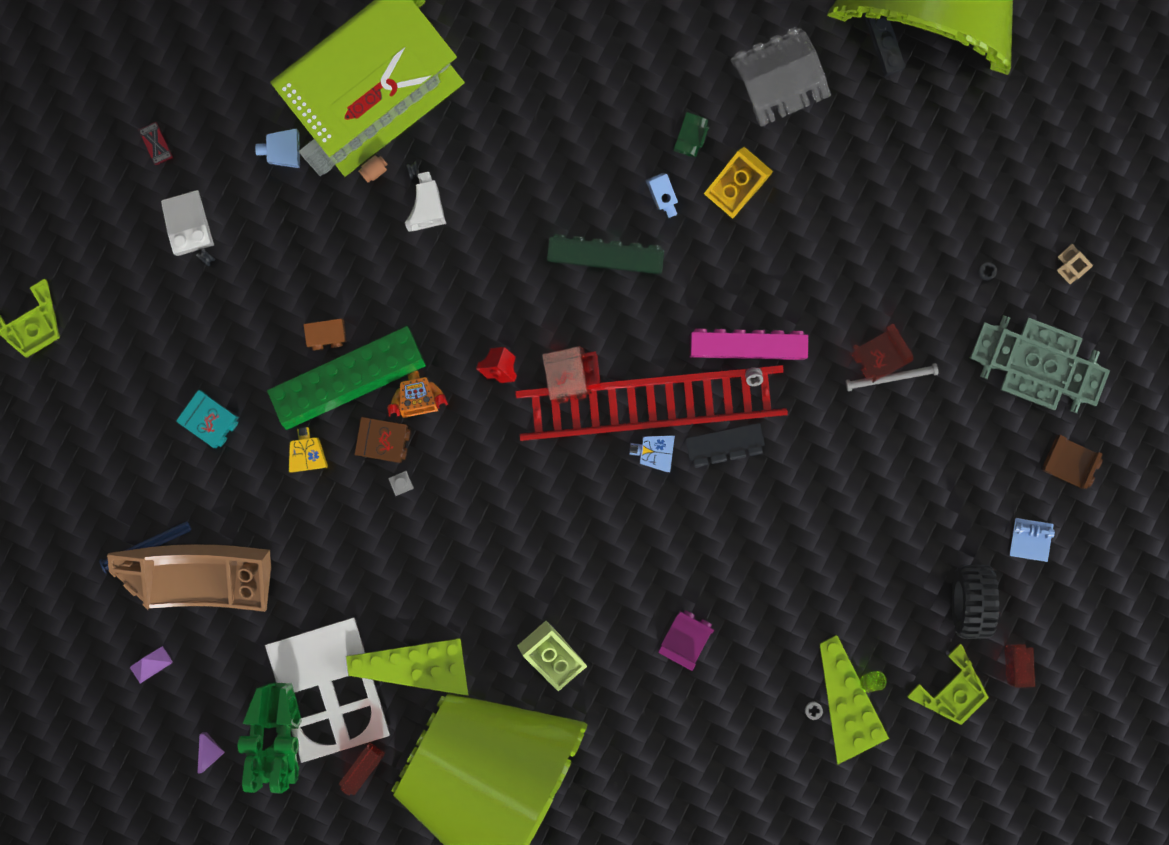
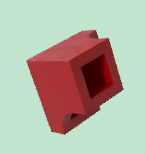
M505 347L490 348L487 357L483 361L478 362L476 368L487 379L495 378L500 383L515 382L517 377L514 371L516 357Z

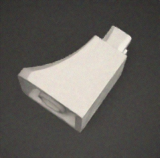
M429 172L418 174L420 184L416 185L415 204L410 216L405 221L408 231L446 224L438 187L435 180L432 181Z

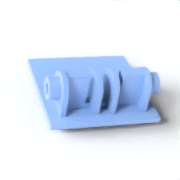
M1015 518L1010 556L1048 562L1051 537H1054L1055 534L1053 524Z

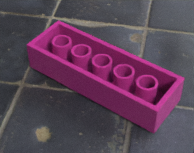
M695 329L690 334V357L805 360L808 358V335H803L804 331H792L790 334H784V331L774 330L771 334H765V330H753L751 334L745 333L746 330H734L733 333H726V329H715L713 333H707V329Z

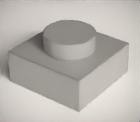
M407 471L388 478L395 496L414 489Z

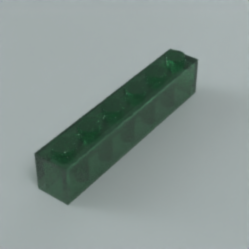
M554 234V237L549 239L547 262L662 274L664 250L660 249L661 246L649 245V248L641 247L642 244L630 243V246H625L620 241H611V244L603 243L604 240L592 239V242L584 241L585 238L575 236L572 240L565 239V235Z

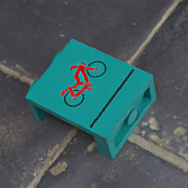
M198 390L176 422L211 447L217 448L218 446L222 447L226 442L227 437L225 436L229 430L232 432L239 423L237 422L239 417L233 415L212 400L202 390Z

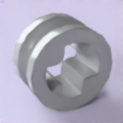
M753 367L745 372L748 385L758 386L763 382L761 369Z
M810 702L805 707V713L810 719L816 720L822 716L823 709L819 703ZM815 705L817 706L816 709H819V712L815 713V716H812V713L809 712V709H812Z

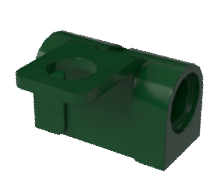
M686 112L674 151L696 157L699 148L703 146L709 129L707 126L708 120Z

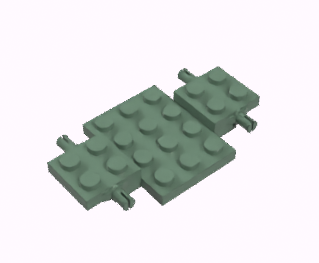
M1004 315L999 326L983 323L970 359L978 361L984 366L980 377L988 379L991 369L1007 372L1000 390L1052 410H1056L1061 394L1067 395L1074 400L1069 410L1071 412L1078 413L1081 403L1097 406L1110 370L1096 363L1100 354L1099 351L1092 350L1089 360L1076 356L1083 338L1031 318H1027L1021 335L1006 329L1011 318Z

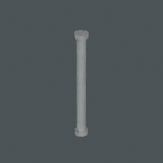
M935 363L929 367L854 381L849 379L845 380L847 391H852L853 388L928 374L938 375V367Z

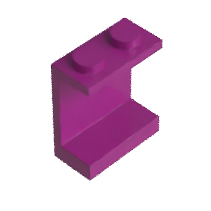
M685 610L684 613L678 612L658 649V653L693 671L696 665L695 662L714 629L710 628L712 626L711 623L703 619L699 622L694 619V614Z

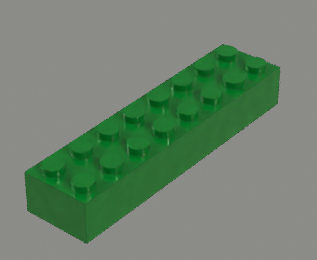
M406 326L267 390L280 423L288 430L417 371L426 365L411 331Z

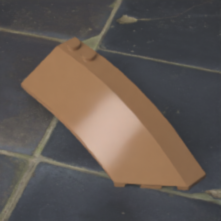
M171 545L113 552L107 555L109 572L114 577L117 576L124 583L123 586L133 596L137 595L144 602L142 605L146 609L176 606H213L264 612L267 610L271 572L270 550L226 545Z

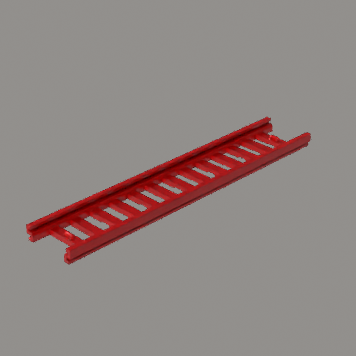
M783 365L759 368L763 376V382L761 383L763 411L753 412L750 385L747 384L745 372L748 369L601 383L600 388L579 391H589L592 427L581 428L578 394L577 392L570 393L573 429L562 430L558 396V394H565L563 387L516 391V398L532 397L535 433L520 434V441L788 415L787 408L771 410L768 374L783 373ZM741 377L744 412L733 413L730 378ZM712 379H722L725 414L714 415ZM703 380L706 416L695 417L692 381ZM684 382L687 418L676 419L673 383ZM665 384L668 420L657 421L654 385ZM646 386L649 422H638L635 387ZM627 388L630 423L619 424L616 389ZM598 390H608L611 425L600 426L597 402ZM551 395L554 431L543 432L539 396Z

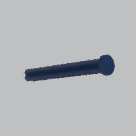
M184 522L124 551L160 546L190 532L191 527L188 522ZM108 558L105 560L99 559L103 571L108 573Z

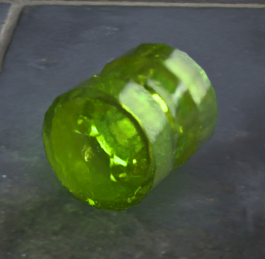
M880 671L864 674L860 679V685L865 692L882 690L887 682L885 675Z

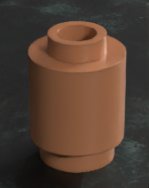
M374 155L361 166L362 168L359 172L367 182L374 181L387 171L385 166L388 164L381 156L377 158Z

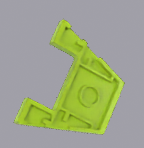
M46 279L30 287L39 306L7 325L0 315V335L24 357H29L60 338Z
M959 643L947 656L961 671L935 697H932L920 684L907 697L962 725L988 699V696L974 671L964 647Z

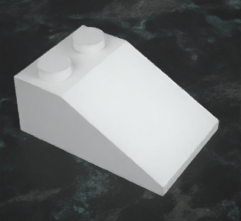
M198 190L161 201L173 254L179 256L214 246Z

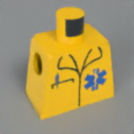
M309 427L297 429L299 440L290 441L289 472L327 468L328 464L319 438H310Z

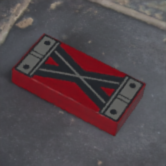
M157 122L139 129L154 165L173 158Z

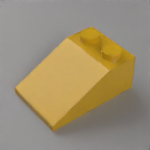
M743 147L734 155L704 194L731 218H734L773 171L748 149Z

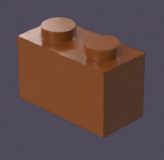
M343 319L304 324L306 345L308 348H312V351L323 350V346L331 345V348L342 347V343H347Z

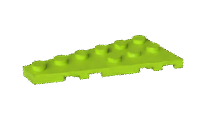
M835 635L819 643L836 761L837 764H840L889 739L838 636Z
M460 638L345 656L348 676L468 696Z

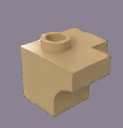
M1073 244L1057 256L1064 263L1057 271L1069 284L1079 279L1093 266Z

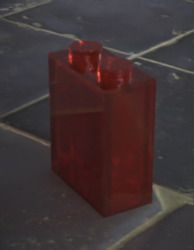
M370 742L340 781L339 785L342 786L340 789L347 795H355L385 753Z

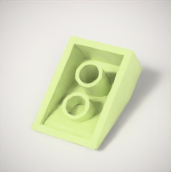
M547 621L517 645L523 657L557 691L561 690L587 667L583 660Z

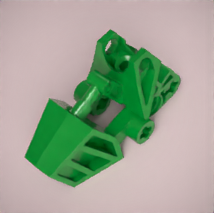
M269 683L256 689L243 724L250 726V736H240L238 740V751L247 755L242 780L244 792L255 793L263 787L262 783L270 781L271 793H283L289 789V784H295L298 780L299 764L296 754L299 749V741L297 737H291V729H298L302 719L292 683ZM276 727L278 735L275 738L274 744L263 751L264 728Z

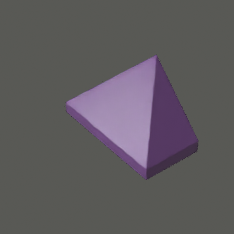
M162 646L132 665L130 669L139 683H142L173 663V661Z
M202 732L199 736L198 773L204 772L225 753L207 732Z

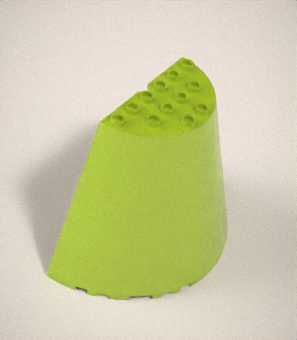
M836 0L827 14L829 17L844 22L852 17H862L863 13H866L865 17L880 19L881 15L886 16L887 20L898 21L959 41L966 46H969V43L974 45L973 50L984 56L987 53L986 59L991 61V70L1008 75L1011 69L1013 0Z
M450 693L446 697L442 696L437 704L440 707L437 714L433 713L426 724L429 726L428 731L423 730L416 743L419 747H414L407 760L409 765L405 764L399 775L402 780L400 782L396 781L392 792H394L393 796L443 845H530L571 765V760L568 759L569 756H575L580 746L587 724L582 721Z

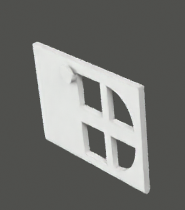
M355 618L265 645L276 683H292L294 693L318 685L326 711L301 718L302 722L299 728L291 729L293 737H297L299 741L298 754L301 763L391 735L374 680L362 678L368 698L342 706L339 705L332 681L348 676L345 656L365 653ZM371 706V720L367 728L357 737L350 739L343 714ZM329 718L336 744L325 745L316 743L304 734L301 727Z

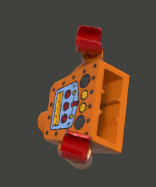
M417 370L407 375L408 381L400 383V388L396 390L391 404L387 408L389 416L392 413H397V416H400L401 412L402 417L405 418L438 411L440 404L445 403L448 405L443 392L433 382H428L426 377L419 378Z

